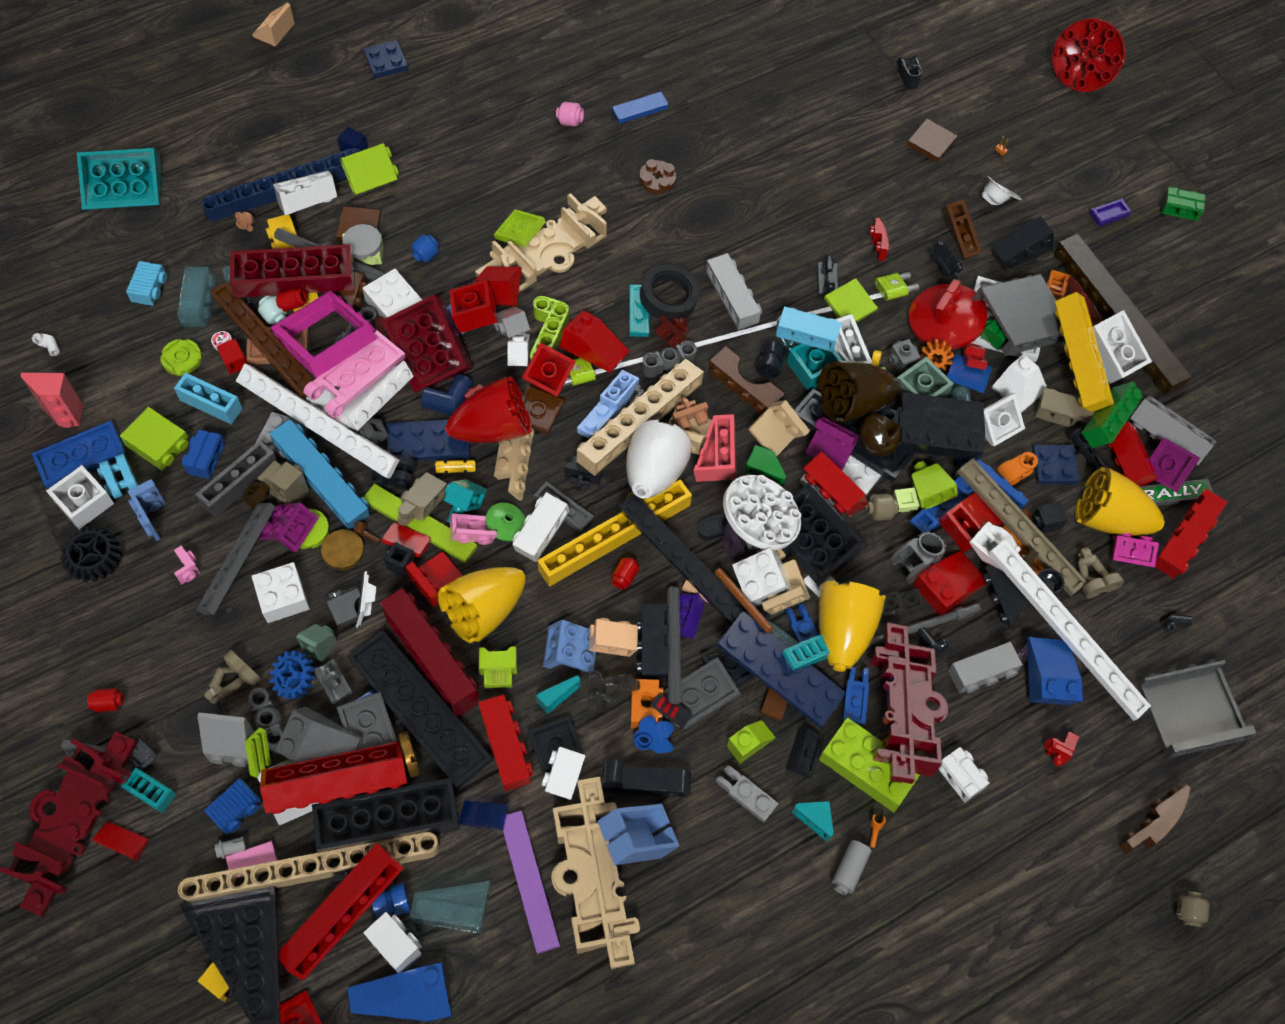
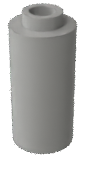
M855 840L850 841L832 880L835 891L843 895L854 892L872 852L868 846Z

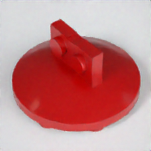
M1096 18L1077 21L1067 27L1055 43L1052 54L1054 71L1058 79L1065 86L1073 90L1091 92L1102 89L1110 84L1120 73L1125 61V43L1120 32L1107 21Z
M953 279L951 284L930 287L915 298L909 310V325L913 334L926 345L928 341L935 344L934 340L938 339L939 344L945 340L946 346L951 345L952 349L961 348L974 342L983 333L988 319L987 306L983 299L981 301H973L972 298L977 292L962 286L961 281Z

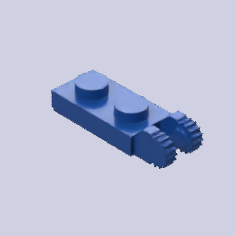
M803 603L797 605V610L802 619L798 622L793 610L790 607L785 609L790 629L797 644L819 635Z
M852 666L849 669L846 682L842 724L849 718L860 727H864L869 692V668H863L861 682L854 681L856 669L855 666Z

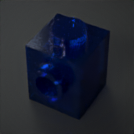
M347 127L337 138L341 152L352 148L359 149L360 151L368 149L366 135L350 127Z

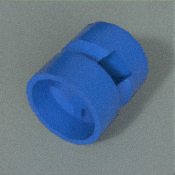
M404 882L391 885L389 891L384 890L372 903L376 920L385 912L390 917L393 912L396 916L410 913V905Z

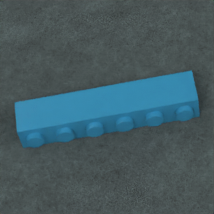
M289 419L270 433L272 442L292 465L295 464L303 470V476L307 483L346 528L351 530L354 528L356 521L362 522L369 517L368 503L363 497L359 499L355 494V488L351 483H345L342 479V473L336 467L334 469L331 467L328 457L324 453L320 454L317 451L315 442L303 435L305 432L298 423L294 424Z

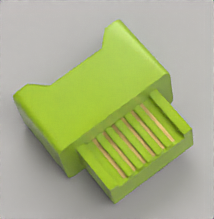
M510 647L507 651L491 652L485 648H479L480 675H484L485 688L512 687V674H517L516 647Z

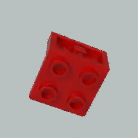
M444 552L439 553L422 566L417 567L413 562L405 566L408 577L432 607L439 604V590L446 584L463 576Z

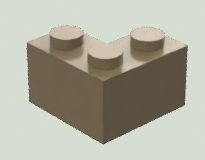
M274 460L257 478L259 482H265L270 487L267 491L284 504L300 503L309 493L307 480L303 476L304 472L295 464L292 466L285 462L280 465Z

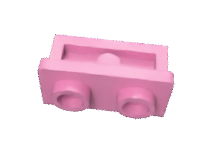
M451 514L450 516L451 540L458 541L459 543L478 542L481 545H487L492 543L497 537V531H488L485 523L486 516Z

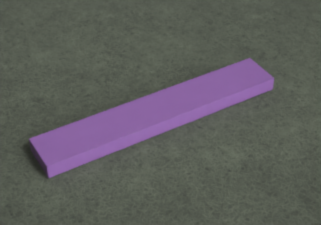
M522 810L499 817L536 953L540 954L559 948V941Z

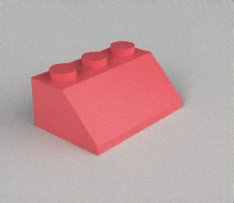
M21 373V378L41 408L58 426L65 428L80 426L83 404L64 373Z

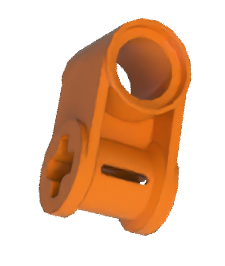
M1025 452L1012 460L1004 462L996 471L1001 478L1006 479L1013 486L1032 474L1033 469L1037 466L1038 458L1031 452Z

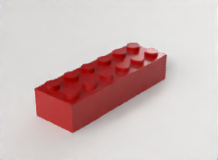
M400 741L261 770L260 790L265 814L271 812L279 814L286 809L294 807L302 809L313 803L325 804L336 798L348 799L356 796V794L364 792L372 794L383 788L395 789L403 784H407Z

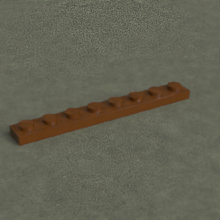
M227 282L210 291L211 297L293 390L301 398L305 399L307 395L304 394V388L309 382L314 381L312 377L241 298L234 297L232 289Z

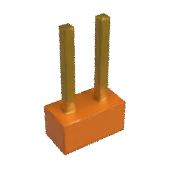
M1004 136L995 147V150L1002 156L1007 153L1006 146L1008 140H1006L1004 146L1001 145Z

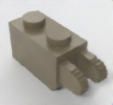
M1045 388L1039 398L1035 417L1070 428L1076 422L1088 424L1096 411L1091 413L1082 408L1079 398L1075 395H1068L1055 389Z
M427 472L421 478H417L409 491L406 490L401 496L402 505L398 508V524L405 526L414 518L418 521L425 520L445 498L447 483Z

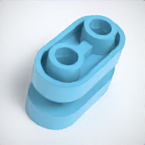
M124 453L115 456L117 463L110 465L109 461L106 460L99 463L100 468H97L101 479L106 480L107 484L104 485L105 491L109 496L113 495L114 499L123 496L121 489L128 487L131 490L138 486ZM121 471L124 479L118 482L115 472Z

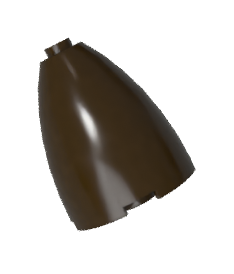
M834 361L831 364H827L819 376L818 389L821 390L823 402L820 406L824 414L833 422L860 419L879 411L889 404L899 393L900 383L894 375L881 367L859 361Z

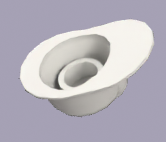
M987 176L990 180L984 188L982 197L990 204L1000 205L1010 197L1022 200L1017 194Z

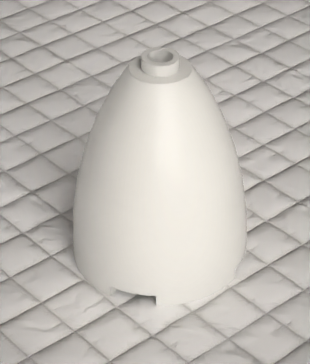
M650 420L639 425L634 431L627 451L626 472L629 485L633 493L639 498H650L664 492L680 477L686 468L691 456L692 445L688 436L681 428L675 424L671 426L660 423L659 420Z

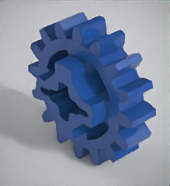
M294 650L292 652L285 651L284 656H278V663H272L275 670L269 673L274 675V678L269 681L270 683H275L272 690L278 691V696L292 700L293 698L300 699L301 694H308L307 687L313 688V684L310 681L311 679H316V676L312 675L316 667L310 666L313 660L308 659L307 654Z

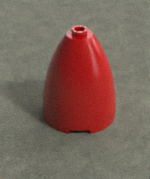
M511 376L504 377L481 388L467 398L447 420L445 429L448 436L464 442L495 443L517 439L531 433L532 425L529 411L525 408L521 398L523 395L515 380Z

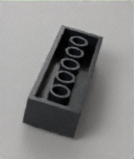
M451 778L372 794L358 795L348 799L332 800L325 804H312L316 850L318 853L423 832H431L436 835L460 830L454 786Z

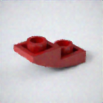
M876 218L874 225H870L869 236H872L871 244L876 245L875 252H878V260L885 261L889 250L888 236L880 218Z

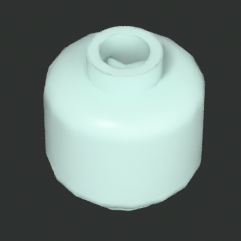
M265 296L259 301L258 312L268 324H277L287 318V312L279 309L276 304L277 296Z

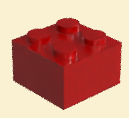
M487 279L449 290L452 318L460 333L498 322L495 297Z

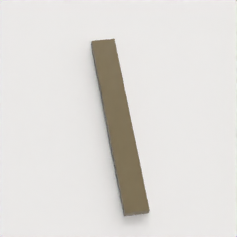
M974 458L957 471L1029 552L1031 549L1039 552L1036 559L1045 569H1054L1061 573L1065 581L1063 589L1070 597L1087 583Z

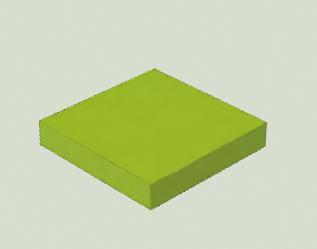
M515 209L494 233V236L497 240L507 243L511 241L514 245L525 248L546 221L544 217Z
M856 278L824 297V300L838 318L852 314L855 322L862 320L878 309Z

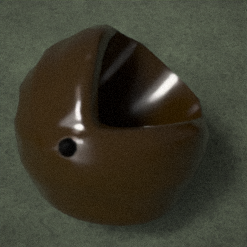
M877 413L869 414L859 427L862 444L865 450L872 455H890L896 451L901 441L900 426L889 418Z

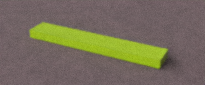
M374 484L363 498L370 507L397 522L399 517L398 508L401 507L402 501L400 498ZM427 516L425 520L419 521L414 518L409 524L405 525L407 528L429 536L431 538L430 543L465 564L478 548L474 542L459 543L458 541L451 540L450 528L430 516Z

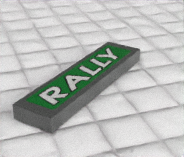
M1209 479L1185 481L1178 493L1162 484L1139 486L1152 498L1157 506L1194 502L1205 488L1213 492Z

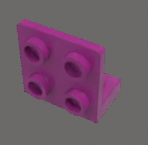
M825 417L820 418L815 425L818 429L806 454L815 458L822 451L843 471L860 436Z
M302 503L277 505L272 512V517L266 523L258 538L261 540H278L290 551L297 552L319 517Z

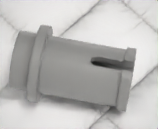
M243 836L225 842L220 840L219 843L214 844L217 858L222 857V859H225L227 855L246 851Z

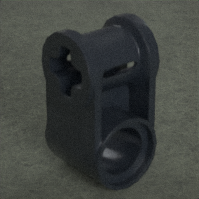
M916 55L912 58L904 59L899 57L897 68L904 86L908 89H916L919 86L922 75L918 57Z

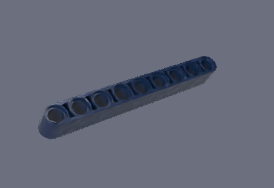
M356 148L348 149L209 195L201 201L204 214L209 221H217L235 215L236 212L241 213L277 201L273 186L276 183L325 171L331 173L333 181L346 178L340 159L360 152V150Z

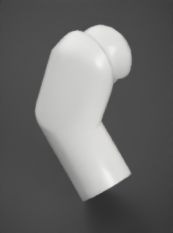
M35 333L33 335L32 341L38 346L47 348L51 356H57L60 353L53 336L43 333Z

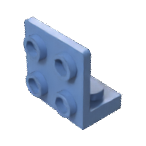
M150 479L128 491L131 496L128 502L133 511H135L149 537L153 535L156 541H158L160 537L147 514L159 510L166 503L154 482Z
M560 620L548 626L543 667L551 669L563 664L588 673L593 672L596 652L589 651L590 629L565 620Z

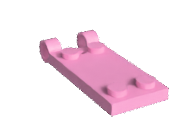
M376 330L374 332L375 341L323 373L314 381L309 382L304 388V394L311 400L319 398L324 389L335 397L325 406V412L332 418L338 417L343 412L344 407L405 359V353L379 331Z

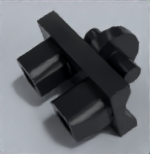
M575 455L572 456L569 462L565 463L564 477L570 478V482L577 484L576 490L581 491L583 485L590 487L591 483L600 485L602 471L594 476L576 462L577 456Z

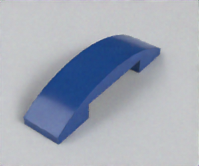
M961 476L954 481L957 484L958 497L927 510L924 508L910 520V523L921 534L928 531L932 532L940 525L938 520L944 514L975 492Z

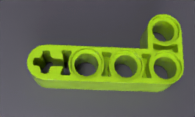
M538 296L534 299V317L536 320L544 322L530 353V361L540 342L554 350L557 349L562 338L563 329L569 322V307L566 303L546 296Z

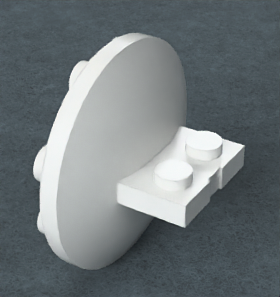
M745 475L734 480L725 491L723 498L725 516L733 530L746 541L749 550L756 549L757 547L765 550L770 547L773 550H780L789 546L798 536L801 528V513L793 500L792 494L776 482L766 478L764 475Z

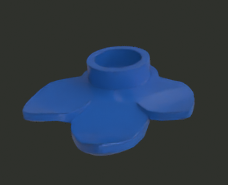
M652 715L642 718L639 722V729L633 736L636 747L641 750L651 749L655 753H667L674 750V746L667 739L672 734L674 725L667 721L656 722Z

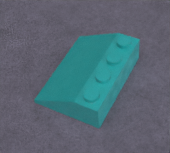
M144 148L77 153L82 210L160 205L161 164L160 153L156 149Z

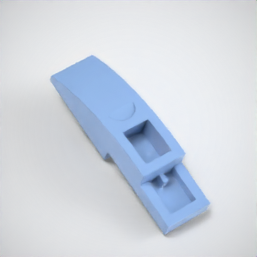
M622 370L600 395V402L577 427V433L590 439L594 432L600 431L610 419L617 417L632 396L639 378Z

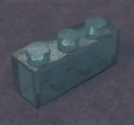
M185 267L177 315L182 327H206L207 319H210L209 303L213 301L210 291L212 286H215V277L211 274L209 267Z

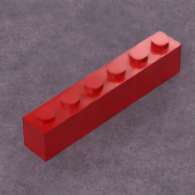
M376 843L280 949L279 960L289 973L304 980L403 870L404 867L391 852Z

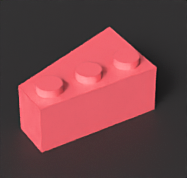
M734 414L713 416L706 435V441L703 448H701L699 460L694 468L696 482L737 479Z

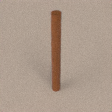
M721 568L717 569L715 575L766 633H770L773 630L770 623Z

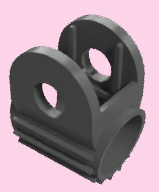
M923 532L916 539H912L899 548L891 556L889 562L894 566L901 563L910 573L905 578L906 582L912 584L916 581L919 574L940 561L946 551V545L943 543L944 540L935 533ZM913 553H916L923 561L915 567L910 562V557Z

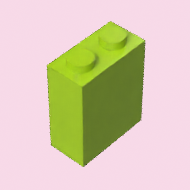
M384 143L340 159L353 195L398 180L397 176L399 173L395 164L392 165L390 149L388 146L385 147Z
M150 407L120 435L125 446L162 471L171 465L174 458L181 451H184L190 443L184 430Z

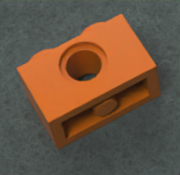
M632 680L631 728L639 729L640 720L650 715L655 718L656 722L662 721L663 715L652 706L645 708L641 704L644 701L652 703L658 694L663 695V688H659V680Z

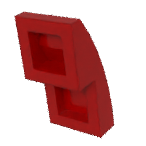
M970 343L962 347L966 366L986 370L988 363L984 358L986 349L982 345Z

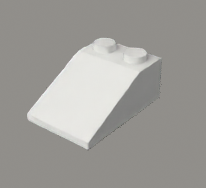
M1124 310L1093 326L1107 380L1110 384L1152 362Z

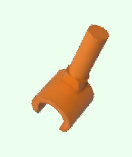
M876 814L873 815L870 821L872 837L869 847L875 848L879 830L883 828L886 822L885 816H883L881 823L875 821Z

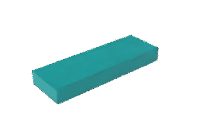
M630 284L629 336L649 337V313L644 309L640 301L641 285Z

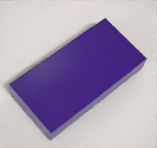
M1121 198L1092 208L1089 214L1099 227L1130 216L1131 210Z

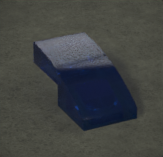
M464 801L459 824L481 829L482 827L504 831L509 807L495 803Z

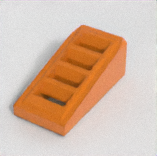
M1051 270L1047 285L1055 299L1059 300L1064 298L1070 275Z

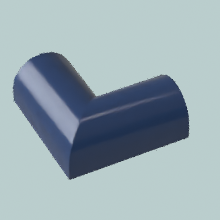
M455 375L448 392L426 387L421 397V407L451 416L465 401L464 395L473 387V382L464 375Z

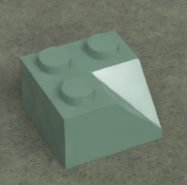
M927 357L897 377L900 383L898 395L901 398L903 392L946 398L949 396L954 384Z

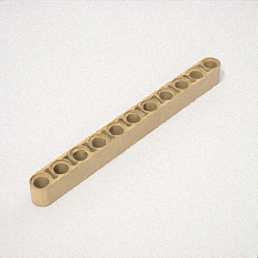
M417 833L186 878L180 882L178 893L186 902H192L272 886L280 888L331 878L332 876H337L338 872H351L358 864L353 863L354 856L357 854L365 856L376 843L391 852L400 864L432 858L438 854L440 845L433 833ZM425 841H433L434 845L431 849L425 850L422 848ZM403 845L411 846L407 854L399 853ZM333 859H340V864L337 867H329ZM310 863H316V869L311 873H307L306 867ZM286 868H293L290 876L282 877V873ZM264 872H268L267 880L259 882V876ZM237 876L245 877L244 883L239 887H235V881L238 879ZM220 881L219 889L211 891L212 884ZM196 886V892L191 896H187L188 889Z

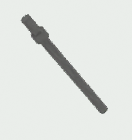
M976 603L964 608L960 606L954 608L951 612L909 625L908 635L918 632L922 628L927 629L956 619L958 621L964 619L967 615L981 611L980 605ZM884 634L873 637L867 648L885 643Z

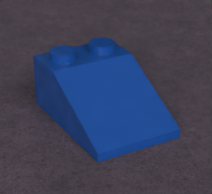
M1028 637L1030 702L1072 705L1082 702V679L1070 647L1063 640Z

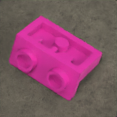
M1129 533L1119 534V536L1112 535L1114 545L1111 560L1155 567L1159 543L1152 542V537L1140 536L1139 539L1131 538L1132 534Z

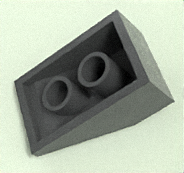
M302 707L292 711L275 751L294 762H301L357 750L362 737L308 707Z

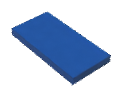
M112 421L31 453L46 489L51 488L81 465L89 472L99 468V463L108 460L111 463L116 461L115 456L123 453L127 456Z

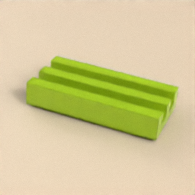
M262 728L257 729L244 741L249 772L251 776L256 778L259 776V771L265 769V765L269 766L271 764L266 730Z

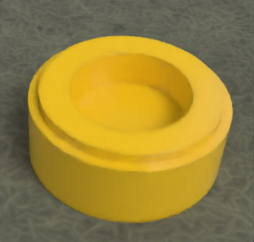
M875 350L873 352L872 365L880 366L882 351Z

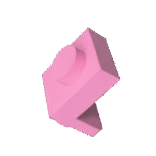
M180 546L174 551L184 567L174 574L179 582L184 584L193 580L200 572L194 563L197 559L190 550L186 552Z

